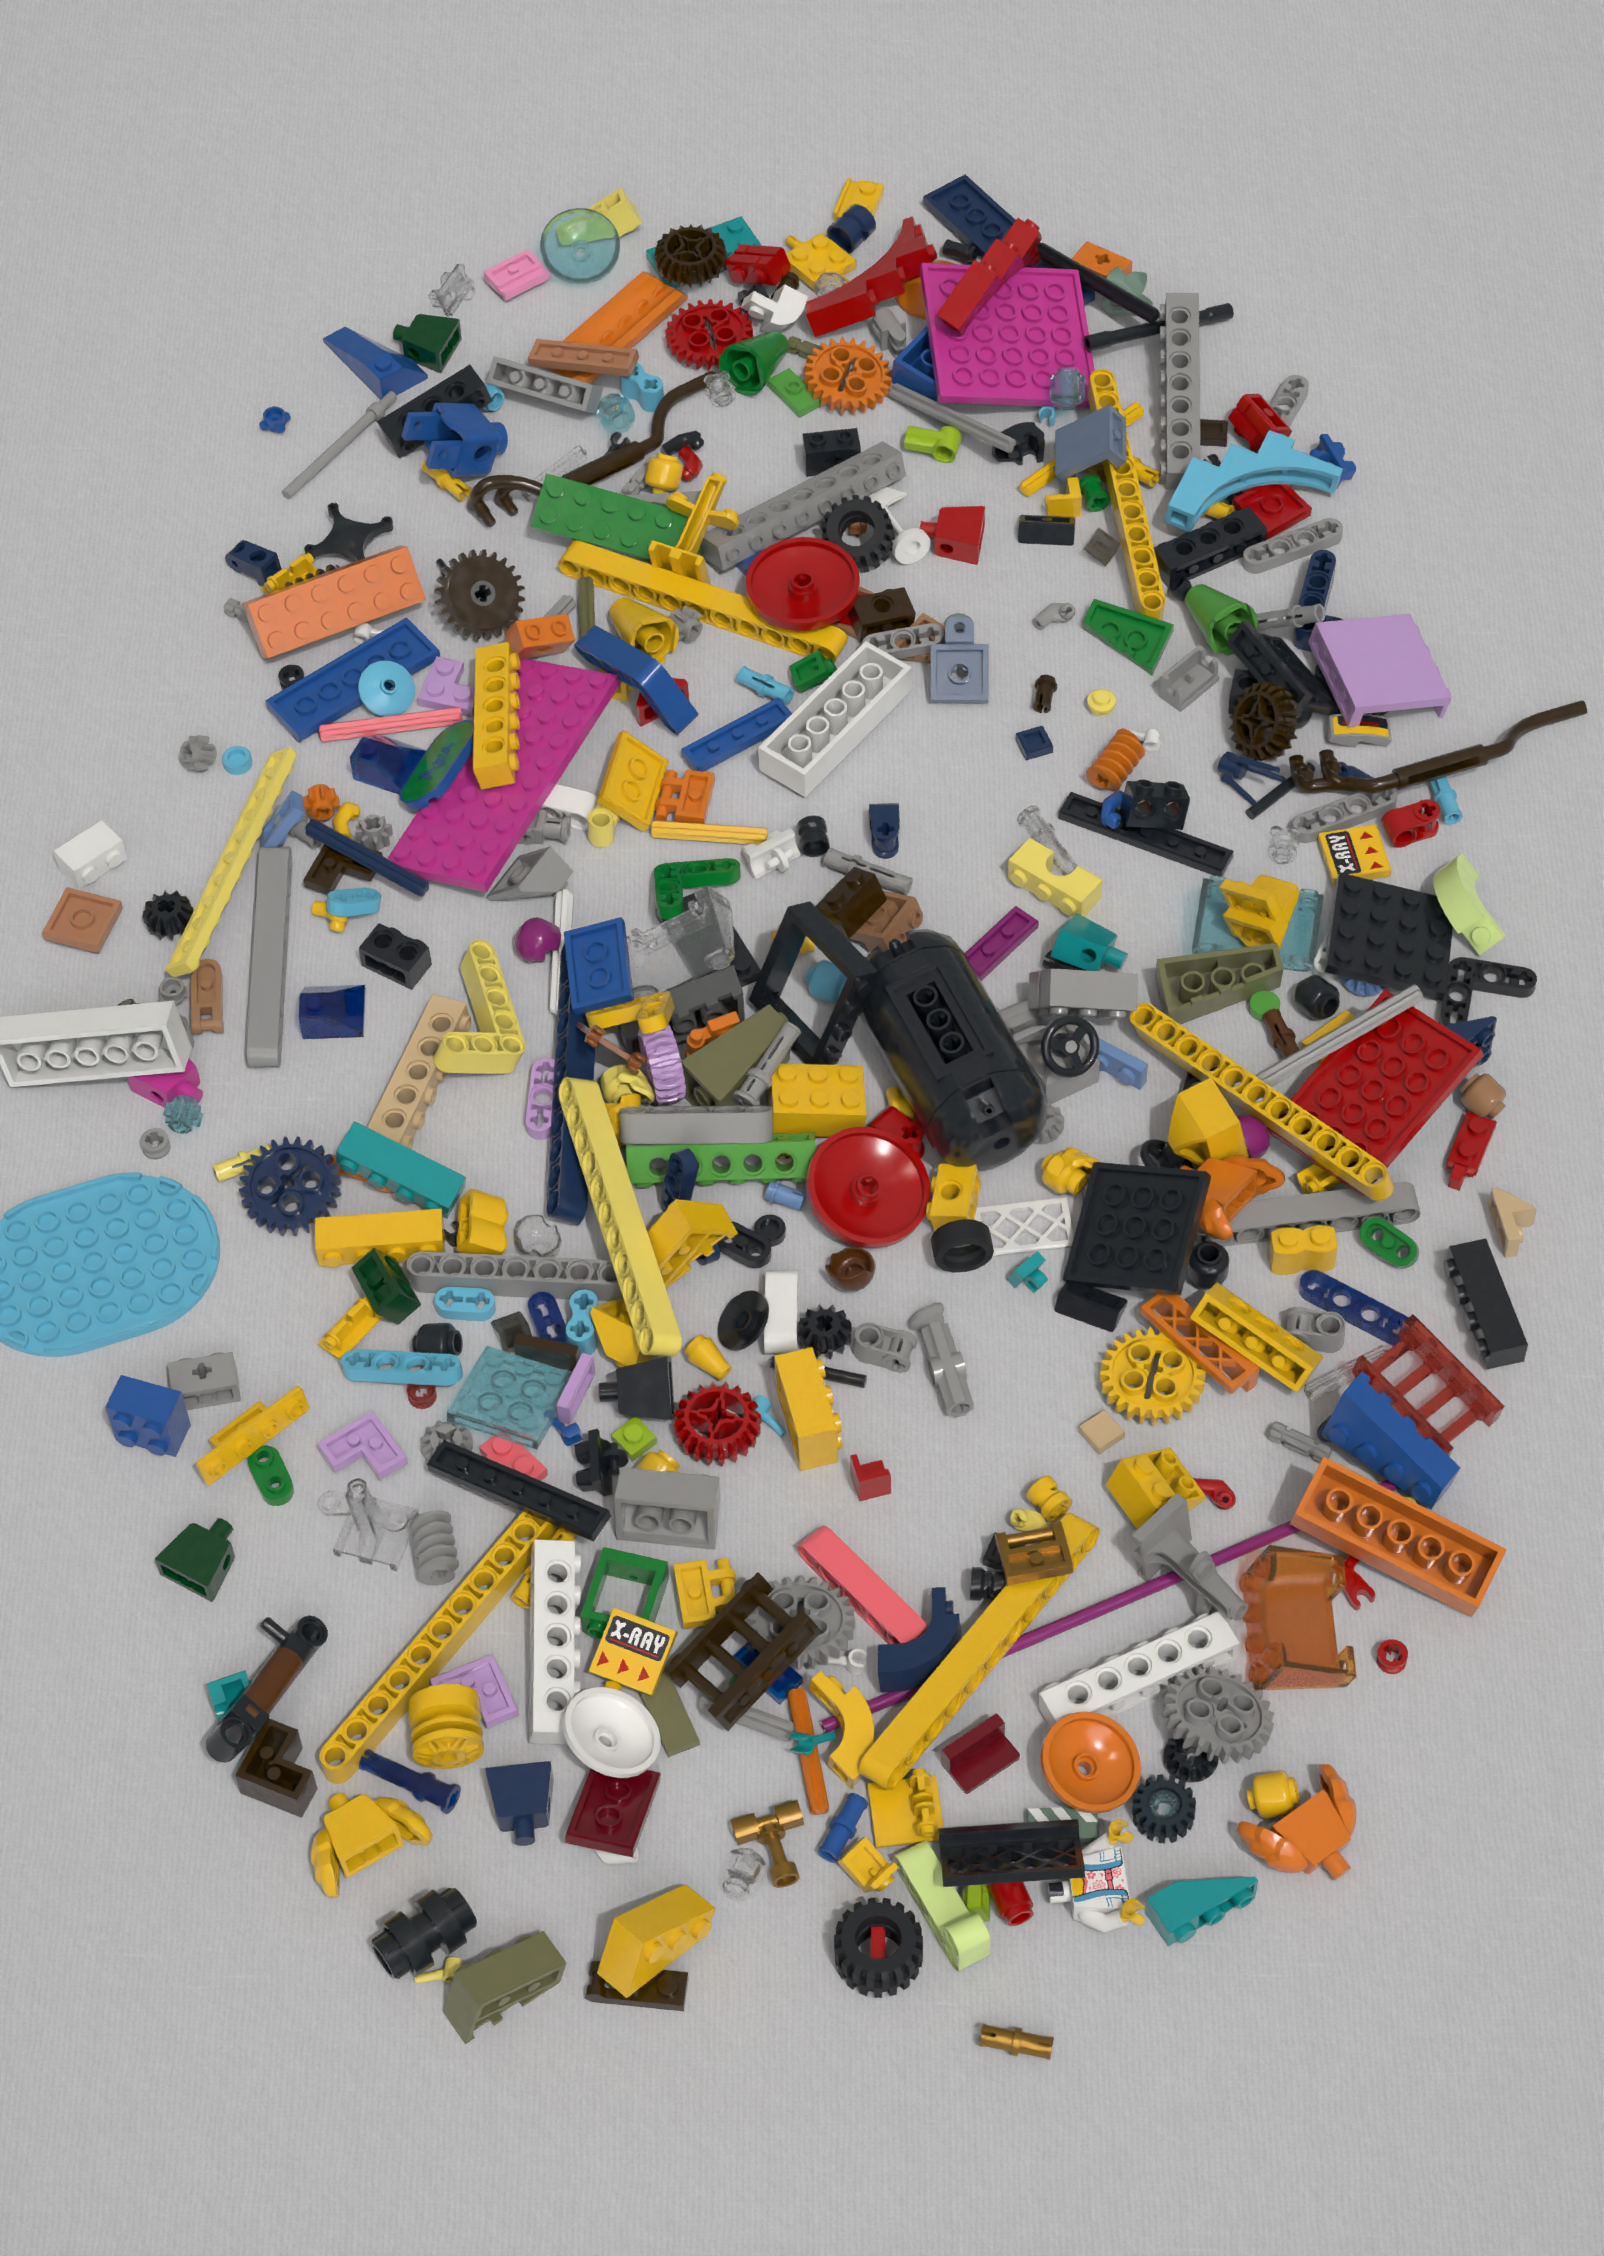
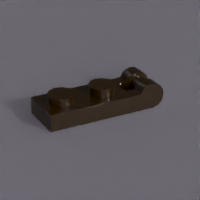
M592 1961L590 1963L588 1974L591 1976V1983L586 1987V2000L595 2003L684 2011L689 1979L688 1972L662 1970L626 1998L615 1988L604 1987L605 1980L597 1974L601 1961Z

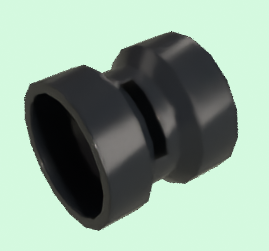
M813 815L807 816L798 822L797 830L801 838L800 849L802 854L808 857L824 855L830 848L829 838L826 835L827 825L824 818Z
M972 1567L970 1600L981 1601L983 1598H990L993 1601L1005 1587L1003 1569L995 1568L993 1571H985L982 1567Z

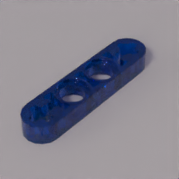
M1309 1270L1301 1276L1299 1294L1307 1302L1327 1312L1340 1314L1349 1324L1392 1346L1402 1347L1411 1341L1414 1325L1412 1320L1406 1315L1321 1271ZM1314 1283L1319 1284V1287H1315L1313 1290L1308 1288L1309 1285L1312 1286ZM1328 1289H1330L1328 1298H1325L1324 1294H1327ZM1343 1295L1349 1298L1351 1303L1347 1306H1338L1334 1303L1333 1299L1336 1296ZM1366 1310H1372L1379 1315V1318L1375 1321H1368L1361 1314ZM1384 1319H1388V1323L1385 1322V1326L1382 1327ZM1404 1328V1331H1400L1398 1334L1393 1332V1329Z

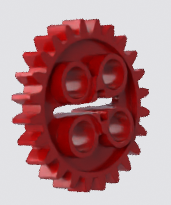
M709 299L707 304H703L701 300H698V306L695 307L688 303V310L679 308V315H671L672 321L667 322V329L665 330L667 348L670 349L672 356L677 355L678 362L686 360L687 367L695 363L696 369L706 365L707 370H710L712 365H716L719 369V357L727 346L753 337L752 321L748 320L747 313L742 314L741 307L733 310V303L723 306V300L713 304L712 299ZM704 320H707V322H708L709 332H708V329L705 328V321H704ZM710 337L714 341V349L711 347Z

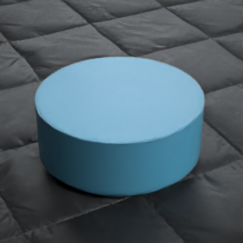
M234 746L223 753V766L230 774H244L252 767L251 753L245 747Z

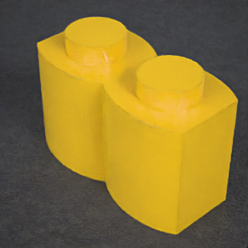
M472 1188L460 1198L458 1206V1252L502 1255L505 1252L508 1238L505 1236L504 1226L507 1223L509 1213L506 1210L504 1198Z
M1317 1225L1304 1230L1280 1228L1271 1232L1268 1251L1271 1272L1279 1275H1291L1302 1270L1321 1273L1335 1268L1338 1249L1335 1228Z

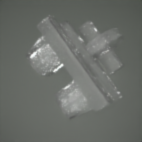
M456 264L452 272H444L440 278L441 288L432 289L428 298L434 308H442L446 316H453L463 300H472L476 295V290L473 286L474 281L465 274L464 264Z

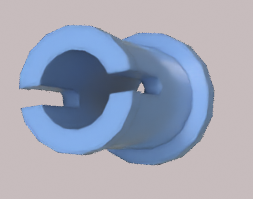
M780 1180L769 1183L765 1199L770 1200V1204L773 1205L776 1202L801 1212L806 1201V1192L782 1185Z

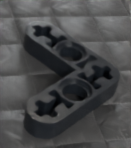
M1466 957L1453 959L1449 964L1446 994L1443 995L1439 1023L1442 1025L1454 1024L1450 1023L1452 1011L1458 1012L1456 1023L1467 1021L1473 990L1517 998L1530 997L1536 988L1537 976L1535 972L1526 967ZM1459 970L1465 971L1463 982L1457 981ZM1494 973L1499 976L1500 980L1490 982L1484 978V975ZM1506 977H1510L1509 983H1505ZM1519 980L1526 981L1525 985H1520ZM1453 992H1460L1466 998L1462 1001H1455L1449 995Z

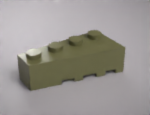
M1278 943L1157 959L1155 981L1162 1012L1177 1023L1183 1024L1250 999L1258 991L1274 990L1281 985L1283 965Z

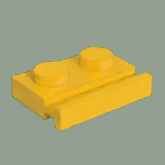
M847 178L833 211V221L842 217V214L854 204L865 207L874 217L884 194V184L864 180L854 182L851 178Z

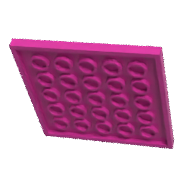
M921 263L919 272L938 403L1090 408L1088 389L1090 375L1095 371L1092 351L1087 352L1083 342L1084 336L1089 335L1079 271L1077 269L1030 267L1020 269L995 292L965 332L960 335L941 322L937 317V313L971 265Z

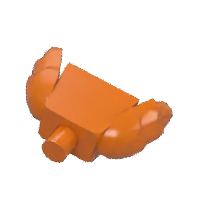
M1244 1155L1228 1156L1221 1160L1208 1158L1197 1169L1198 1171H1207L1211 1175L1199 1228L1212 1239L1226 1240L1232 1238L1233 1231L1229 1222L1256 1194H1264L1269 1190L1283 1186L1285 1175L1282 1170L1269 1164L1265 1159L1247 1158ZM1183 1165L1180 1168L1186 1170H1195L1185 1165Z
M1320 1764V1792L1275 1823L1270 1830L1241 1821L1236 1831L1242 1841L1247 1844L1250 1852L1264 1859L1267 1866L1272 1869L1286 1873H1299L1303 1871L1309 1875L1323 1865L1332 1878L1337 1880L1351 1869V1866L1340 1852L1351 1841V1835L1356 1824L1355 1801L1349 1796L1346 1782L1339 1777L1337 1771L1330 1764Z

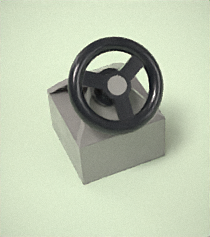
M1075 1015L1063 1016L1053 1021L1049 1026L1016 1041L1043 1087L1047 1100L1051 1104L1099 1082V1037L1092 1024L1082 1017ZM1086 1033L1090 1040V1047L1083 1038Z

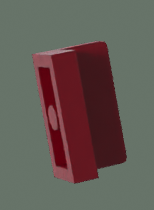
M997 1713L941 1750V1765L965 1794H969L1020 1759V1753L1005 1736V1722Z

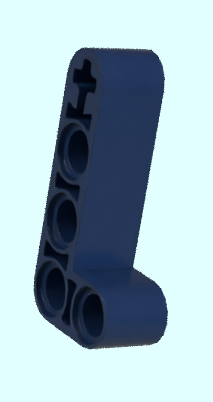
M1318 550L1312 554L1298 603L1301 607L1321 604L1326 612L1336 566V557L1332 552ZM1302 614L1295 615V618L1302 617ZM1325 615V619L1323 622L1338 621L1343 619ZM1317 622L1304 624L1300 628H1293L1292 643L1297 649L1312 652L1308 642Z

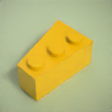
M675 1199L668 1206L663 1215L647 1232L666 1289L692 1269L690 1263L704 1254V1256L708 1257L715 1252L712 1246L725 1236L731 1239L738 1234L723 1204Z
M684 1884L615 1917L597 1974L624 1997L628 1998L709 1934L712 1928L711 1920L715 1907L688 1885Z

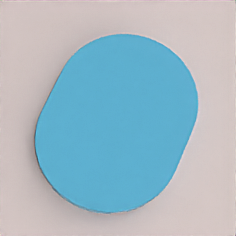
M138 1172L100 1177L29 1199L4 1213V1217L0 1220V1342L14 1350L36 1356H71L153 1332L181 1318L207 1292L213 1282L220 1260L219 1235L216 1223L208 1207L200 1197L182 1187V1184L163 1176L159 1178L143 1176L142 1173Z

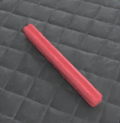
M460 707L323 724L319 726V734L322 742L450 726L463 721L462 711Z

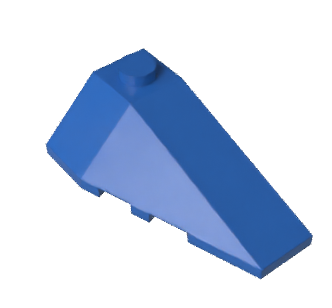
M343 327L323 338V342L380 400L389 391L399 395L428 379V375L412 359L347 327Z

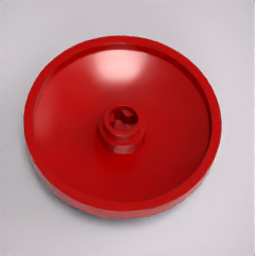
M813 537L790 538L770 545L754 558L746 574V594L752 609L766 622L787 630H815L839 621L853 608L860 592L859 570L852 556L837 544Z
M872 1127L848 1128L826 1139L812 1157L805 1178L807 1200L819 1223L841 1241L862 1248L888 1247L907 1238L921 1223L926 1214L927 1203L930 1202V1181L927 1170L918 1154L896 1135Z

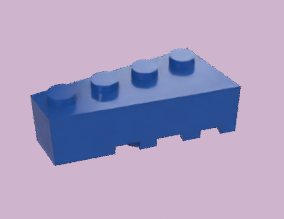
M926 326L895 358L891 378L893 384L898 383L938 402L928 328Z
M1362 1371L1343 1392L1321 1434L1420 1503L1432 1509L1449 1489L1461 1467L1430 1437L1424 1438L1417 1432L1416 1423L1408 1415L1403 1418L1390 1405L1392 1400L1383 1391L1379 1394L1368 1383L1371 1379Z

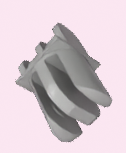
M885 307L876 310V316L873 317V331L881 341V351L888 349L892 356L896 358L906 348V322L900 323L891 310Z

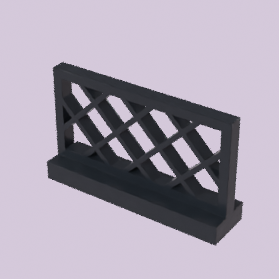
M1242 621L1226 644L1259 682H1273L1287 688V691L1294 694L1293 700L1299 703L1295 710L1299 713L1308 711L1325 715L1341 714L1335 699L1282 638L1259 634L1249 622Z
M1078 1819L938 1829L943 1887L1085 1878Z

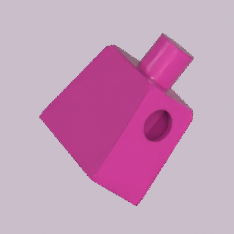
M189 1058L184 1072L127 1077L132 1092L168 1110L173 1109L182 1100L191 1106H195L203 1097V1091L198 1088L200 1078L197 1067Z

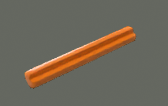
M804 1688L789 1690L788 1702L795 1731L812 1736L815 1735L806 1690ZM816 1745L810 1755L799 1754L809 1808L813 1815L825 1814L829 1810Z

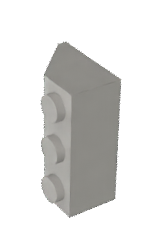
M620 1468L614 1497L617 1540L715 1550L720 1506V1477L706 1474L677 1473L674 1471L645 1470L642 1468Z

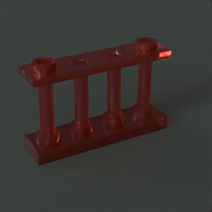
M1412 1314L1403 1322L1398 1333L1401 1340L1372 1364L1363 1355L1359 1356L1352 1373L1356 1379L1363 1371L1371 1379L1368 1383L1379 1394L1383 1391L1392 1400L1390 1405L1403 1418L1408 1415L1416 1423L1417 1432L1424 1438L1430 1437L1450 1456L1454 1449L1450 1444L1452 1440L1477 1420L1483 1421L1490 1427L1499 1419L1505 1406ZM1414 1351L1423 1360V1364L1394 1387L1381 1373L1406 1352ZM1436 1374L1446 1384V1387L1416 1410L1405 1399L1404 1395L1429 1375ZM1459 1397L1469 1407V1410L1439 1433L1426 1419L1452 1398Z

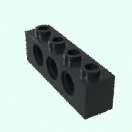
M469 364L381 418L377 423L388 443L398 457L401 458L424 444V440H404L401 436L408 412H432L435 403H470L476 405L480 410L493 401L485 384Z
M1248 506L1239 511H1234L1221 519L1211 521L1191 532H1186L1168 542L1160 543L1154 547L1160 578L1169 589L1171 584L1182 576L1191 580L1242 558L1246 548L1266 541L1267 527Z

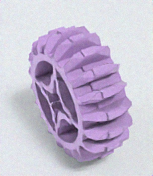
M668 1025L660 1031L649 1034H642L639 1029L638 1041L640 1052L643 1056L647 1057V1061L643 1062V1067L648 1077V1082L653 1088L655 1102L659 1105H669L683 1100L686 1095L684 1070L671 1027Z

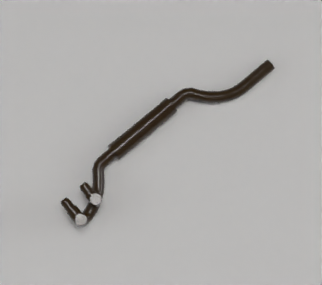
M709 371L670 390L660 400L655 409L651 424V436L641 442L633 441L563 474L562 478L592 485L642 461L646 454L655 451L661 446L664 440L665 421L671 408L682 399L718 382L716 373ZM488 476L480 480L473 487L467 507L469 510L474 511L486 526L492 527L496 523L495 518L483 501L484 496L489 491L496 489L494 496L496 505L504 508L510 516H515L518 513V508L512 501L510 492L521 490L539 497L543 484L521 476Z

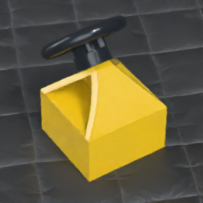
M1212 1077L1177 1094L1169 1127L1168 1142L1150 1139L1145 1141L1140 1147V1157L1145 1166L1158 1167L1151 1159V1154L1158 1160L1162 1168L1180 1169L1183 1165L1194 1169L1190 1161L1201 1166L1208 1158L1221 1160L1233 1155L1249 1156L1240 1121Z

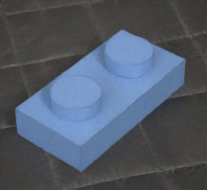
M292 790L266 823L260 836L261 847L283 845L294 824L297 825L301 822L305 813L301 794Z
M1099 1038V1071H1105L1118 1078L1123 1084L1131 1085L1141 1090L1147 1082L1148 1064Z

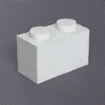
M103 820L54 850L58 869L78 890L93 883L97 878L112 868L118 867L127 859L123 840Z

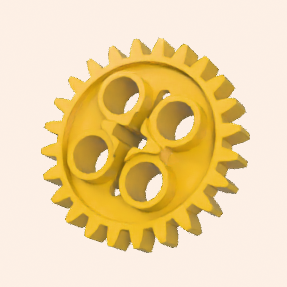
M1149 1327L1147 1335H1143L1139 1329H1136L1135 1338H1131L1125 1333L1123 1334V1343L1116 1340L1113 1341V1350L1107 1349L1105 1351V1360H1101L1099 1380L1102 1382V1393L1108 1394L1107 1403H1116V1413L1126 1409L1127 1420L1133 1418L1134 1415H1138L1139 1424H1143L1146 1418H1151L1153 1426H1156L1158 1418L1162 1417L1166 1424H1170V1415L1173 1414L1180 1420L1182 1419L1183 1410L1192 1412L1193 1403H1199L1200 1395L1204 1392L1206 1371L1202 1370L1195 1361L1161 1331L1159 1335H1155L1152 1327ZM1159 1353L1161 1356L1158 1361L1157 1372L1154 1376L1151 1396L1149 1399H1145L1155 1354ZM1135 1358H1144L1146 1360L1138 1361ZM1171 1364V1365H1176L1177 1367H1175V1368H1170V1367H1168V1366H1166V1365ZM1128 1385H1137L1139 1387L1131 1388ZM1165 1391V1392H1169V1393H1171V1394H1169V1395H1163V1394H1160L1159 1392Z

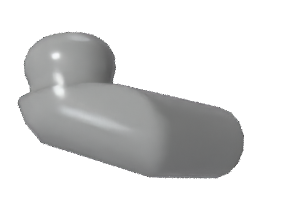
M1051 603L1033 618L1032 623L1038 630H1043L1051 622H1068L1075 615V608L1070 603Z

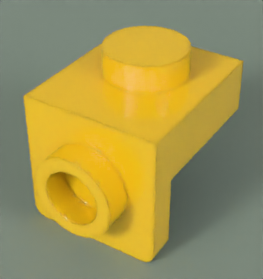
M866 1837L860 1838L837 1861L864 1893L874 1890L881 1892L894 1880L891 1874L898 1869V1865L895 1862L888 1863Z

